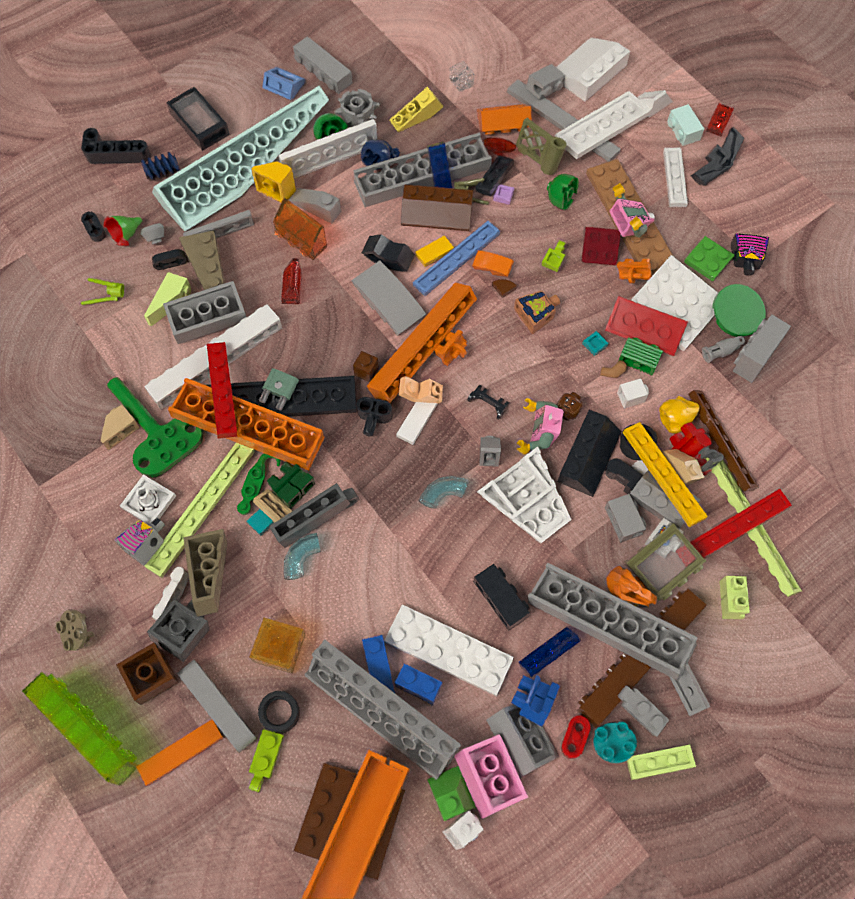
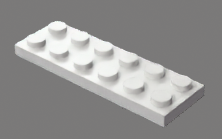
M628 91L556 133L555 137L564 139L567 143L566 150L574 158L578 159L651 114V109Z
M372 119L312 143L302 145L296 149L286 151L279 155L280 163L292 168L295 179L360 154L366 141L377 139L376 123Z
M405 605L401 606L384 640V643L494 696H497L514 658Z

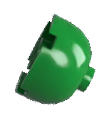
M323 114L314 123V137L318 140L347 129V124L336 114Z
M560 174L550 181L547 185V191L552 205L559 209L567 210L574 201L572 199L573 193L577 194L579 179L573 175Z

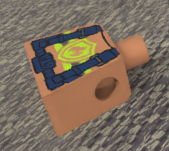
M538 291L515 299L514 310L529 331L534 334L554 318L555 307L560 304V300L557 295L548 298L543 291Z

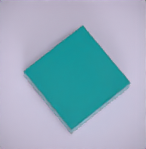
M597 331L582 342L593 356L597 355L609 344Z
M261 509L246 521L260 536L270 528V525L275 523Z

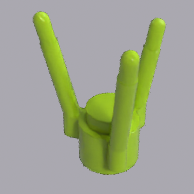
M88 278L87 281L107 286V294L111 297L82 301L81 304L118 301V297L122 298L124 296V284Z

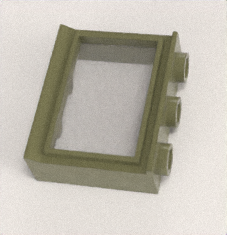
M669 523L667 525L668 528L662 533L655 535L652 538L653 540L645 547H641L635 556L630 560L624 561L645 587L657 596L659 601L670 597L673 593L671 590L676 586L681 587L688 581L687 577L691 573H698L704 567L702 564L706 562L674 523Z

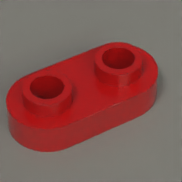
M584 716L573 717L566 729L561 744V751L569 759L578 758L584 750L590 732V722ZM580 724L582 731H577L575 725ZM569 744L575 746L574 752L568 750Z

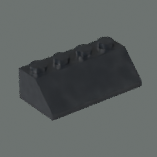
M590 409L588 410L557 482L591 497L594 496L621 434V430L607 416Z

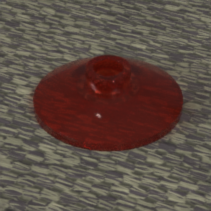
M490 137L483 141V145L492 150L495 155H503V153H510L516 150V145L513 142L503 138Z

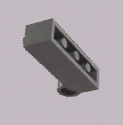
M336 483L269 527L278 543L286 548L338 513L353 506L358 502L359 497L353 488L342 491Z

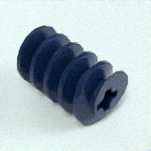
M167 152V158L163 153L161 154V159L154 156V162L148 158L147 164L144 160H141L147 180L148 176L154 180V174L161 178V172L167 176V170L174 174V168L178 172L180 171L175 154L172 155L170 152Z

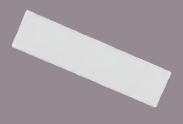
M664 148L663 156L669 207H687L688 202L681 148Z

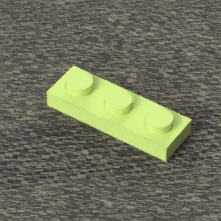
M690 745L635 755L627 760L631 780L696 767Z

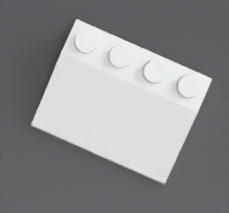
M589 38L556 68L565 74V78L562 79L563 86L586 102L627 66L630 51L618 42Z

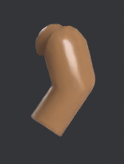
M618 361L612 368L601 367L600 376L618 378L626 371L627 365L624 361Z

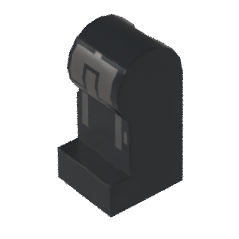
M617 458L611 459L605 469V474L608 478L617 480L625 486L623 491L626 494L631 493L643 476V474Z

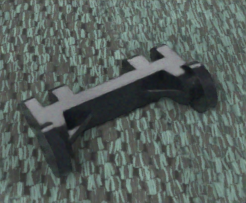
M479 385L475 391L470 393L467 401L471 402L475 399H482L495 407L497 412L496 419L499 420L510 402L507 401L503 405V398L500 397L498 401L487 395V388L480 391L482 385Z

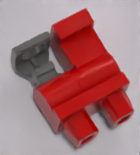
M692 422L686 423L680 428L685 437L679 432L669 438L673 445L672 449H677L697 459L705 477L724 459V456L714 449H709L712 442L705 434L706 432L703 428L696 429Z

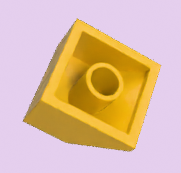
M277 161L251 168L258 192L285 205L296 191L292 168Z

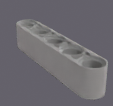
M192 660L177 673L239 753L256 739L253 732L195 660Z

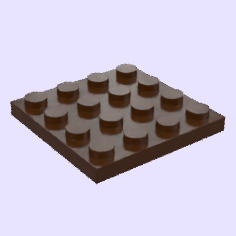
M323 763L294 852L320 859L357 777L356 773ZM404 789L400 792L365 873L367 877L379 879L406 790Z

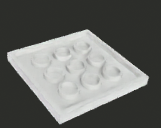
M671 255L631 301L688 321L678 348L684 351L714 316L712 304L718 292Z

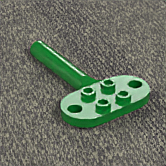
M115 377L108 382L107 387L148 434L147 439L135 449L133 454V464L139 473L147 477H158L196 450L203 439L202 429L196 427L194 432L189 433L186 430L192 425L177 419H173L165 425H159L119 377ZM148 460L150 462L146 468L140 467L143 461Z

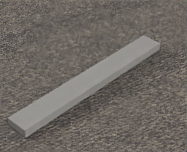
M520 80L515 81L507 89L508 94L523 104L530 105L533 111L561 130L578 121L545 97L540 100L526 89V84ZM606 141L592 151L610 162L620 153L621 149L610 141Z

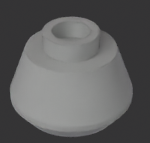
M160 223L150 225L141 230V235L147 242H151L152 245L162 242L164 226Z

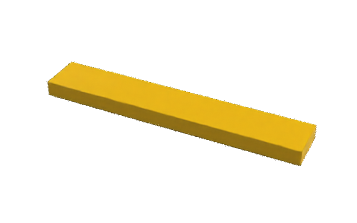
M639 422L624 429V436L689 528L705 520L708 516L643 425Z

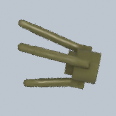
M485 179L454 182V189L468 190L469 186H476ZM473 198V202L489 205L488 201Z

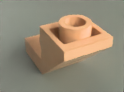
M406 376L400 378V396L412 402H442L443 385L431 379L418 383Z

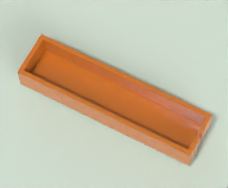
M368 750L302 899H355L409 774V768L392 760L389 763L390 766L386 765L388 762L386 757Z

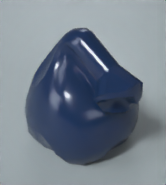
M372 139L366 141L361 149V161L365 166L390 160L400 155L398 148H392L384 140Z

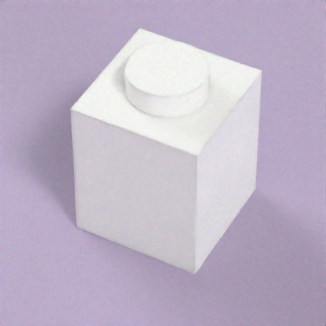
M637 379L621 384L617 394L625 409L645 403L649 390L647 385L643 384L642 379Z

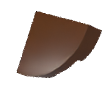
M500 279L492 282V286L502 298L517 289V285L509 280Z

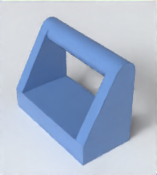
M275 67L264 72L262 88L291 100L304 85L305 79Z

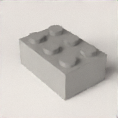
M772 314L768 320L763 319L757 331L752 334L748 343L742 348L734 361L736 366L733 372L752 383L791 326Z

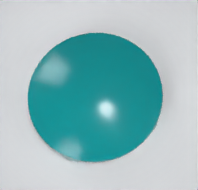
M625 722L607 723L595 730L593 739L594 749L603 760L610 763H622L634 755L637 748L636 736Z

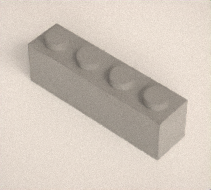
M308 36L293 46L295 60L304 65L309 72L315 74L320 81L326 83L331 90L339 94L352 84L351 71Z

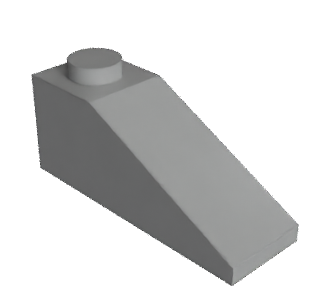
M298 188L289 199L291 204L331 224L341 212L340 200L323 191Z

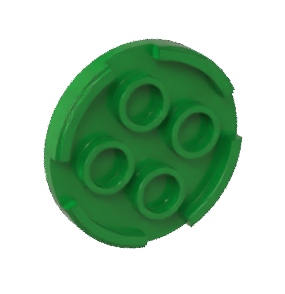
M732 284L723 288L717 293L712 304L717 325L725 333L734 337L751 336L757 331L760 323L766 316L765 306L761 297L750 287L741 284Z

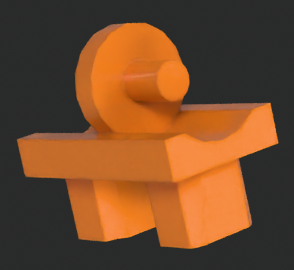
M625 259L624 262L617 263L619 278L628 279L630 284H634L636 279L649 280L652 277L650 259H642L640 262Z
M459 329L455 333L449 332L445 337L446 345L439 344L434 350L436 356L441 358L446 366L458 356L465 357L467 354L464 349L467 346V342L462 335L463 331Z

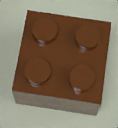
M155 642L116 664L134 701L140 705L179 683L161 647Z

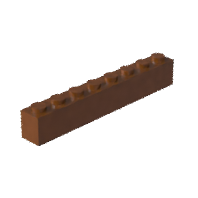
M687 588L684 593L679 591L672 600L675 603L671 607L666 605L659 613L662 616L660 619L685 630L707 604ZM622 653L619 657L622 661L617 666L613 663L605 672L608 675L604 681L599 679L591 687L595 691L590 696L585 694L578 702L580 707L577 711L587 718L592 726L597 728L622 701L618 695L623 688L627 686L632 689L651 668L650 666Z

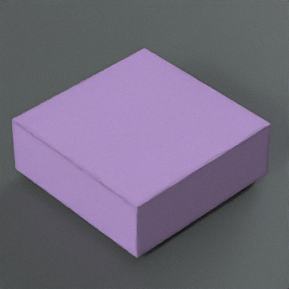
M499 184L493 201L510 205L514 188Z

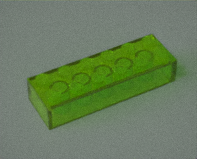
M41 672L22 692L108 783L121 786L137 769L136 766L138 764L135 762L137 757L130 750L121 747L123 742L116 735L112 736L107 732L109 728L106 724L93 717L95 713L88 706L80 703V697L73 691L70 692L66 688L67 684L60 677L57 678L52 673L47 675Z

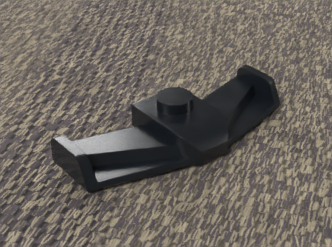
M731 127L722 148L718 144L714 146L705 157L709 163L691 175L697 184L707 185L724 172H727L733 166L744 137L734 127Z

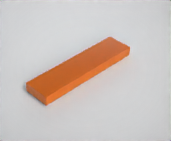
M211 719L136 766L145 785L149 786L224 737L216 723Z

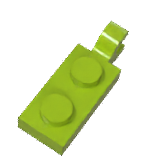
M262 730L249 769V773L254 774L249 789L252 791L260 792L264 777L271 778L284 738L283 735Z

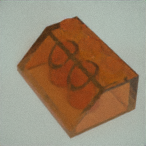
M284 198L273 220L274 232L279 238L283 237L287 240L291 247L299 249L303 256L314 260L327 248L324 226Z

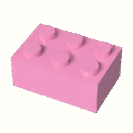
M500 734L465 748L455 755L481 819L528 798Z

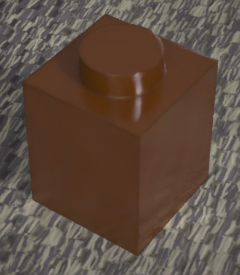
M363 351L360 352L353 364L354 376L367 382L374 378L379 369L378 358Z

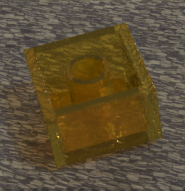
M263 618L249 658L254 663L292 674L306 634L302 628Z

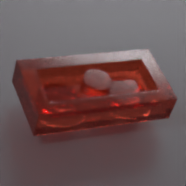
M718 103L706 131L722 137L734 108Z

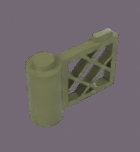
M526 118L523 121L515 146L523 155L527 154L539 163L541 170L545 174L553 175L558 169L567 143L560 137L551 136L537 124ZM527 126L532 129L533 134L529 135ZM539 136L547 140L545 144H542ZM532 137H535L537 143L536 146H533V143L531 141ZM523 139H526L528 147L522 144ZM539 148L541 157L536 154L535 149Z

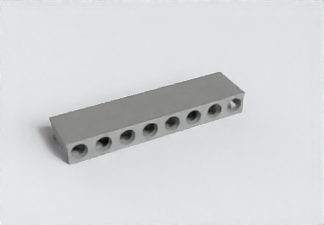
M480 133L353 170L354 183L364 207L403 196L404 184L434 187L488 170L491 166L492 158L486 151L480 138ZM477 139L475 143L469 144L471 140ZM462 144L459 148L453 149L455 145ZM446 149L443 153L437 154L439 150ZM424 154H430L427 158L422 159ZM414 158L411 163H406L408 159ZM398 163L396 167L390 168L392 164ZM382 168L380 172L374 173L375 169ZM366 173L364 177L358 178L359 174Z
M550 563L546 564L543 574L532 592L528 595L529 604L679 681L697 646L698 637Z
M324 639L322 644L312 653L313 658L309 670L304 676L437 780L444 769L449 766L461 744Z

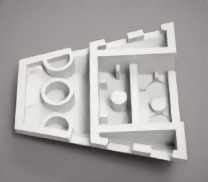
M536 447L502 475L478 490L477 493L535 540L542 543L567 524L571 518L561 496H559L555 488L556 485L547 470L548 467L540 455L541 452Z

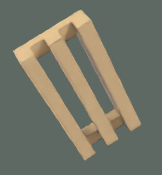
M269 489L256 496L253 500L274 522L285 516L282 512L286 515L292 512Z

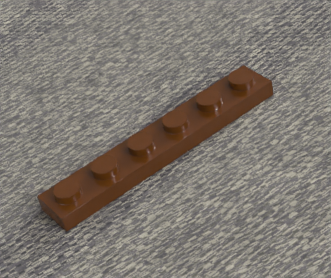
M693 390L688 393L691 398L690 401L699 405V418L707 426L711 439L718 445L719 453H722L725 457L728 469L736 476L738 486L744 492L757 489V483L703 391Z

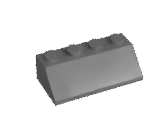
M234 281L163 304L173 335L178 344L235 326L246 317Z

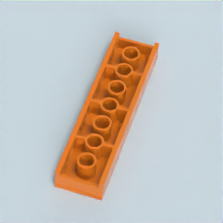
M185 378V383L173 405L168 408L171 417L217 435L212 388ZM232 396L238 437L226 439L290 464H297L300 468L309 471L325 438L321 429Z

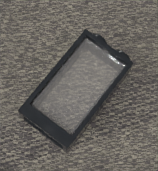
M195 87L166 102L170 114L202 151L230 135L227 123Z

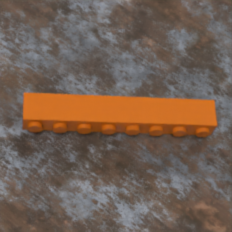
M455 282L369 382L367 388L374 398L391 403L399 393L400 378L406 376L411 379L477 300L471 286Z

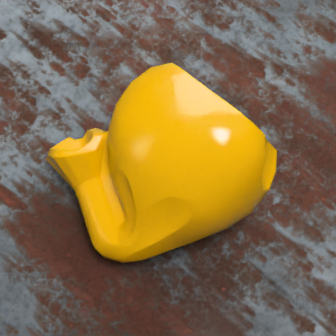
M681 396L676 397V399H668L659 407L661 422L669 433L676 434L682 432L680 428L684 424L692 422L699 412V405Z

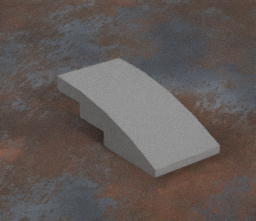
M378 261L352 280V283L372 310H376L382 320L389 324L397 336L426 315L415 298L381 261Z

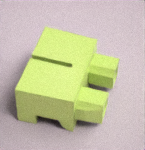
M725 576L719 581L722 599V619H744L745 614L750 613L747 577Z

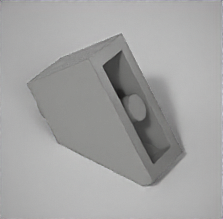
M494 436L481 437L479 466L498 467L501 453L500 438Z

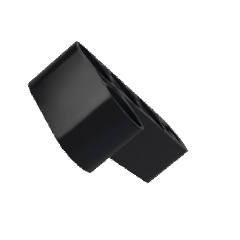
M88 128L83 132L81 150L90 164L141 163V160H144L146 163L148 158L151 159L150 150L144 140L102 141L95 128Z

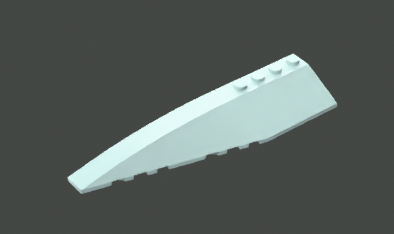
M320 86L316 87L154 186L152 193L167 213L186 232L241 197L254 183L251 168L272 163L329 99Z

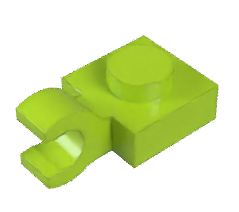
M559 240L554 250L549 248L541 265L558 272L565 259L563 251L566 243Z

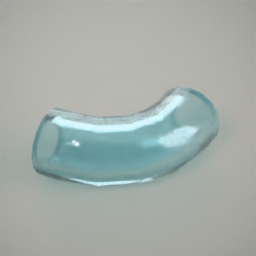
M455 476L438 478L428 484L418 501L426 507L436 509L439 501L445 496L453 495L463 498L469 480Z
M317 533L298 539L289 548L284 559L283 574L285 580L303 577L305 559L312 554L321 552Z

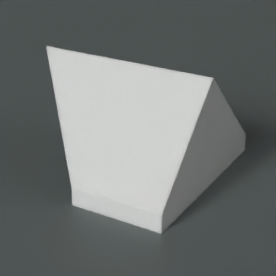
M665 90L644 92L637 97L651 109V114L648 117H651L673 102Z

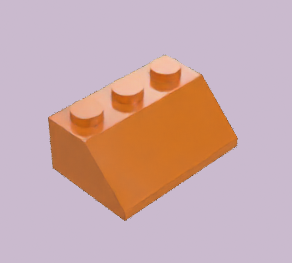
M527 104L477 109L480 131L485 132V134H494L496 130H501V133L511 132V129L516 128L517 131H520L524 119L528 118L532 121L531 106Z

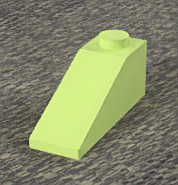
M167 273L144 315L148 325L153 326L166 316L164 303L190 295L191 286L187 278Z

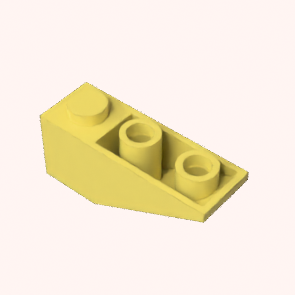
M426 87L393 116L390 121L395 129L400 132L431 118L443 108V105L435 94Z

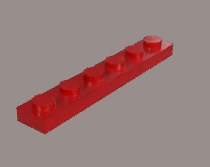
M209 343L206 345L217 438L238 437L226 343Z
M778 489L692 540L690 543L703 558H706L787 510L792 504L782 490ZM685 546L675 550L685 568L695 560V557Z

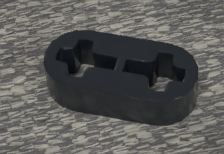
M91 211L85 212L81 217V221L91 240L94 242L104 240L106 233L97 215ZM89 219H92V224L89 223ZM97 229L99 234L95 235L94 230Z
M175 249L156 254L152 257L153 267L156 270H164L186 263L185 252L181 249Z

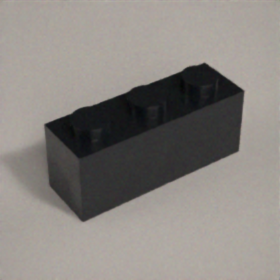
M492 564L474 576L473 582L507 630L510 631L529 617L530 608L525 600L521 601L517 596L518 591L515 586L506 581L504 571L500 567L497 568L495 564Z

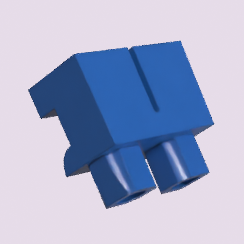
M523 675L518 689L527 694L517 690L511 703L521 708L519 715L542 727L550 714L560 685L554 682L548 685L542 682L538 675H536L534 680Z

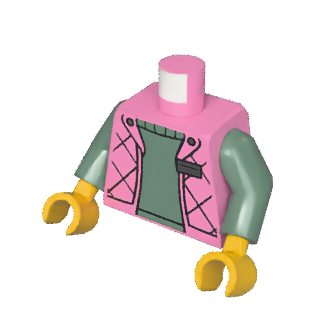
M619 183L612 188L617 201L609 212L622 237L635 235V237L639 238L647 231V227L653 223L654 214L647 213L641 202L626 199L624 195L625 189Z
M526 398L524 401L529 403V405L523 408L530 412H534L536 409L537 411L535 413L530 444L523 440L517 442L520 448H516V450L524 455L530 449L532 451L536 447L539 450L549 449L560 434L563 410L559 409L553 402L538 401L536 403Z

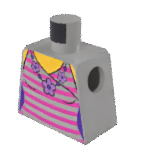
M157 517L149 525L142 520H138L117 536L114 541L124 552L145 566L164 542L158 532L165 524Z

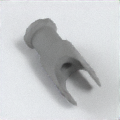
M742 336L719 341L711 347H703L702 356L707 363H710L715 358L731 355L733 351L738 350L745 343V339Z

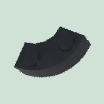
M382 234L369 236L361 252L372 262L377 263L381 261L388 269L399 272H407L415 256L405 243L393 242Z

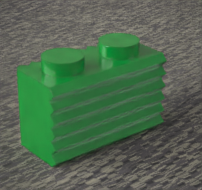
M628 337L618 361H624L627 366L653 375L663 350L654 344H645L639 338Z

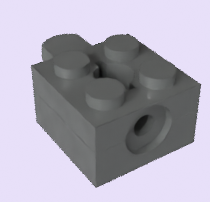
M174 599L147 633L152 642H155L158 646L184 662L210 629L207 620L203 618L205 615L197 617L192 600L187 606H184Z

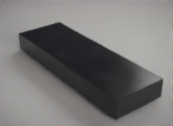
M498 155L482 177L485 180L476 185L475 191L491 196L513 166L514 159Z

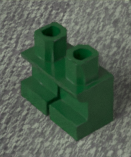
M285 462L280 468L284 476L279 479L276 475H272L267 480V483L273 493L287 507L292 509L302 499V496H305L315 485L314 477L301 470L297 464L293 466Z

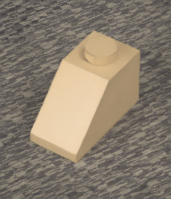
M123 405L112 409L106 415L101 442L108 450L140 428Z
M677 449L662 451L686 486L704 478L697 459Z

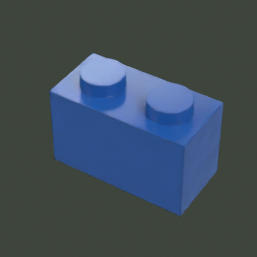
M404 664L395 681V687L433 705L441 690L442 682Z

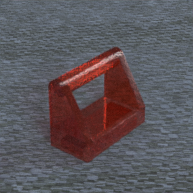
M293 258L283 271L282 304H300L302 271L299 259Z

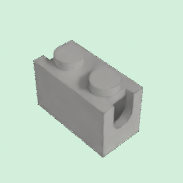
M550 64L529 75L526 89L540 100L562 88L564 84L562 79L565 78V74Z
M630 494L607 502L605 510L620 543L643 535V531L646 530V522L642 516L640 517L637 511L638 505L635 499L631 498Z

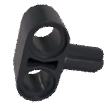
M370 397L358 399L356 403L358 416L366 420L363 434L368 437L373 436L377 423L386 424L391 421L392 406L385 400ZM369 407L368 410H362L361 408ZM382 410L388 411L386 414L379 413Z

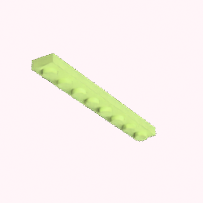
M235 443L165 537L163 544L148 561L145 568L161 578L164 577L185 548L183 537L192 536L197 532L255 453L254 449Z
M724 460L719 462L711 472L716 475L720 488L726 492L728 502L739 513L751 505ZM761 524L748 532L749 537L758 546L759 554L767 561L770 573L777 578L780 590L787 597L801 592L802 590L763 525Z

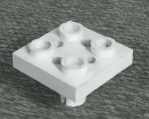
M143 475L121 503L120 507L149 525L156 517L160 519L176 495Z

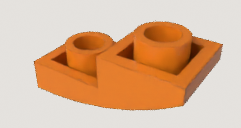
M478 250L472 266L477 270L490 271L492 275L508 277L514 261L498 254Z

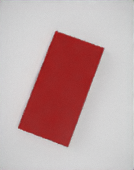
M618 296L605 331L626 339L628 337L639 338L643 343L648 345L654 344L663 350V353L674 356L688 321Z

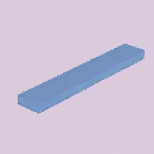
M485 222L413 281V286L426 296L475 256L478 250L481 251L499 236L500 230L491 222Z

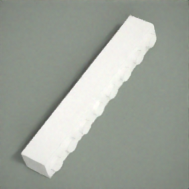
M266 304L258 308L249 317L243 318L234 327L228 328L219 337L213 338L210 343H226L229 365L282 329L279 317ZM207 345L198 348L195 353L182 359L177 365L167 369L161 376L152 379L144 386L161 410L175 401L185 383V378L202 383L210 377Z

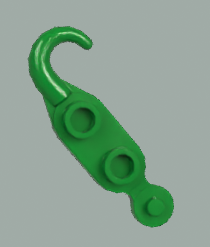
M262 454L258 462L249 470L241 490L243 500L237 505L239 514L247 515L250 513V503L259 495L265 480L266 460L275 457ZM275 458L277 461V466L279 467L281 464V460Z

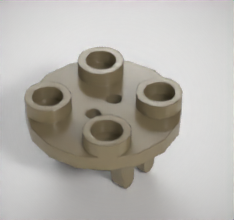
M76 609L65 611L60 621H57L55 625L57 633H60L65 651L81 649L85 642L90 640L89 637L94 636L93 632H87L85 614H81Z

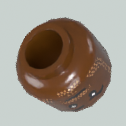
M575 392L571 394L564 393L556 404L559 409L563 410V419L567 421L576 419L584 406L581 396Z

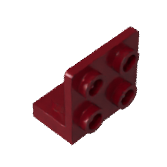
M584 227L581 262L617 265L620 231L617 229Z

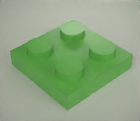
M705 236L685 258L684 263L713 282L730 263L734 254Z

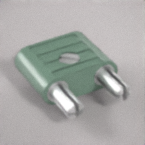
M272 368L262 387L264 391L259 401L265 403L271 393L280 397L276 408L282 410L286 400H290L299 380L294 376Z

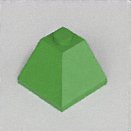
M459 766L441 773L437 780L433 777L427 779L444 822L476 808Z

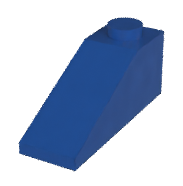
M383 635L362 639L369 674L395 693Z

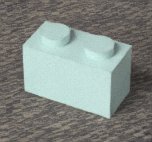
M689 104L670 111L667 120L668 126L672 128L676 139L680 141L682 146L701 140L704 127Z

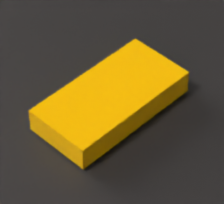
M444 235L415 251V255L423 266L427 267L443 258L454 247Z

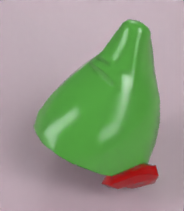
M107 216L103 227L107 228L112 239L117 243L116 245L125 247L129 245L128 240L134 235L137 227L142 223V219L140 217Z

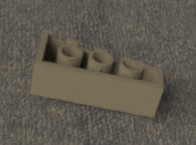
M214 231L179 237L183 250L203 290L225 284L219 246Z
M224 529L183 537L192 602L197 617L218 612L227 549Z

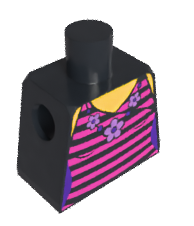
M735 233L731 241V251L734 254L733 263L735 267L743 268L744 275H753L755 270L760 269L765 259L769 237Z

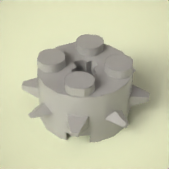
M358 89V91L353 90L350 93L349 90L341 98H338L341 107L335 110V114L341 115L347 126L354 127L377 118L374 115V110L380 106V103L372 100L371 93L362 89Z

